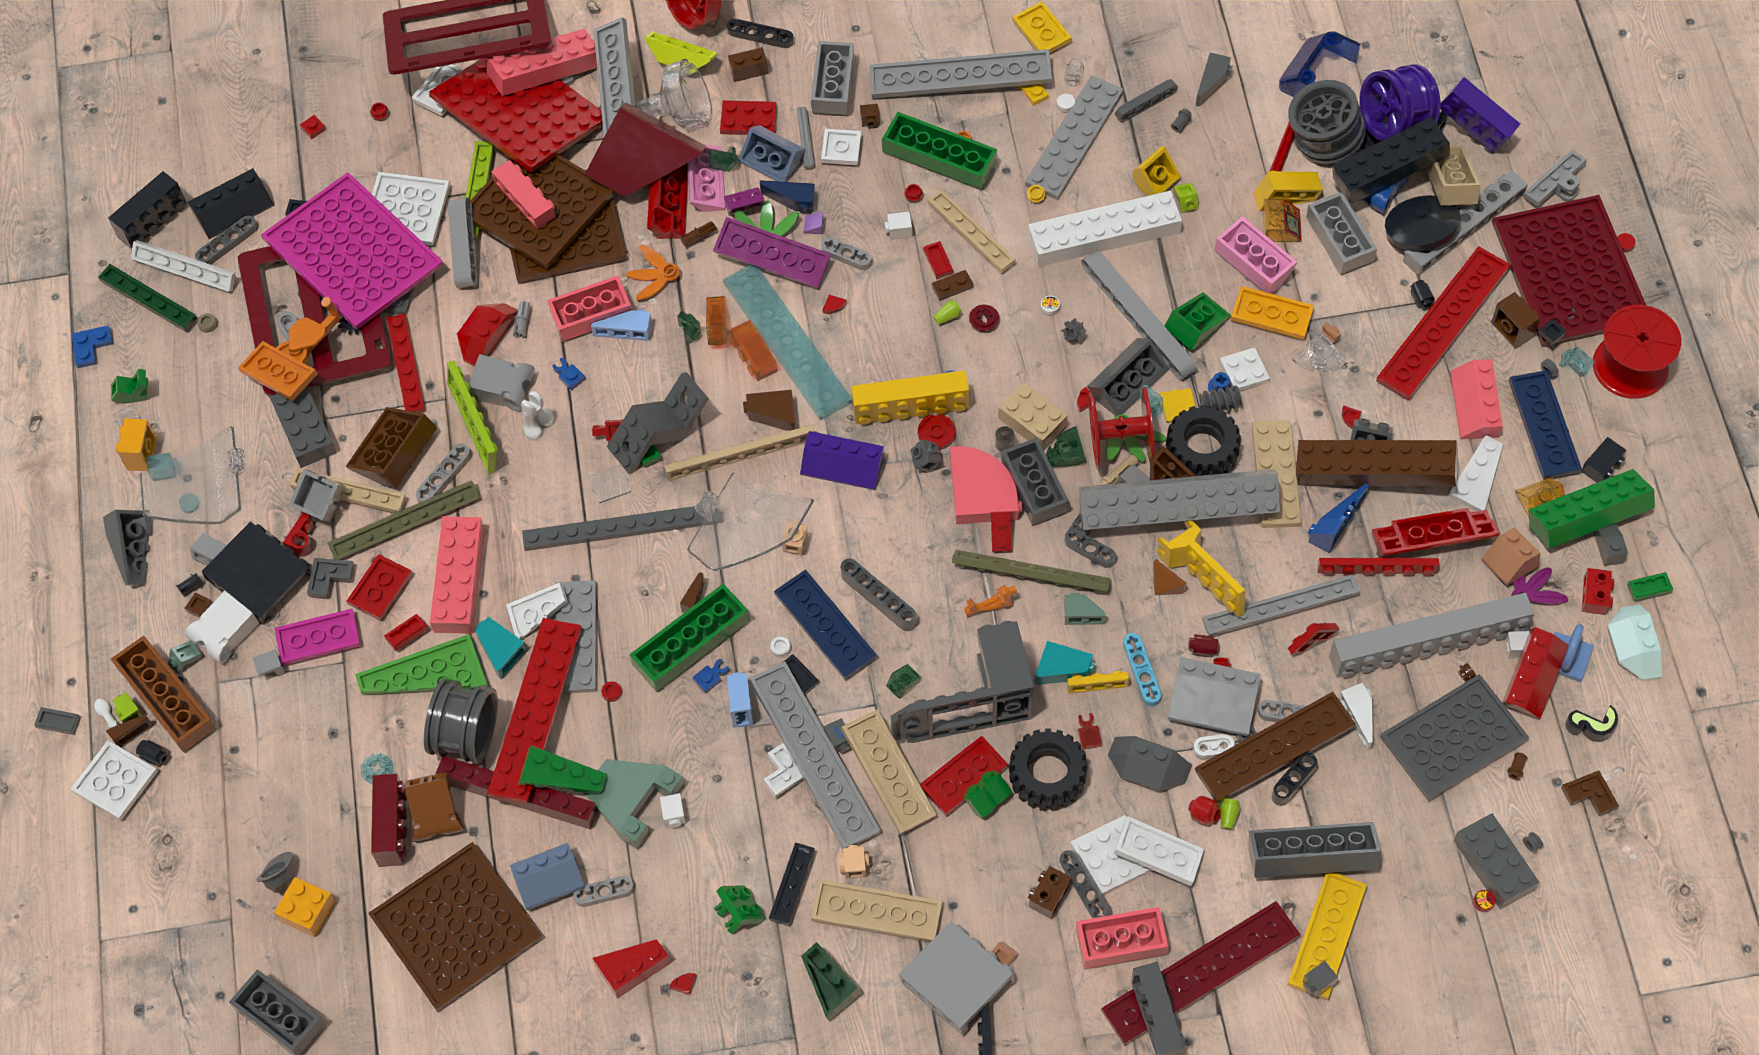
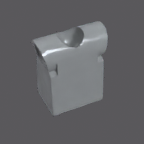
M479 354L469 382L470 396L474 397L476 401L500 406L506 405L508 408L519 412L522 409L521 403L525 400L524 392L531 383L535 368L530 364L518 363L514 365L509 361Z

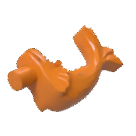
M1006 585L1001 586L1000 589H996L997 593L981 603H974L969 598L967 600L968 606L964 608L967 618L977 612L992 611L1011 606L1010 595L1017 593L1015 585L1009 588Z

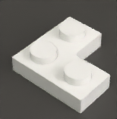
M784 743L768 752L767 757L777 768V771L764 778L763 783L775 798L803 780V777Z

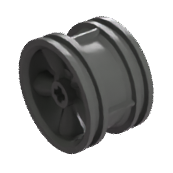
M446 678L440 680L433 692L424 727L425 752L430 755L436 754L439 757L446 756L448 752L460 754L463 762L471 761L473 764H480L487 754L495 729L498 710L497 691L494 688L489 687L486 689L485 686L480 685L474 690L462 688L460 681H451Z

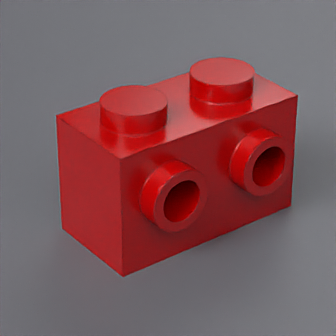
M1587 568L1583 580L1581 612L1606 615L1608 609L1612 608L1613 597L1610 596V592L1613 591L1615 582L1614 579H1611L1612 571Z

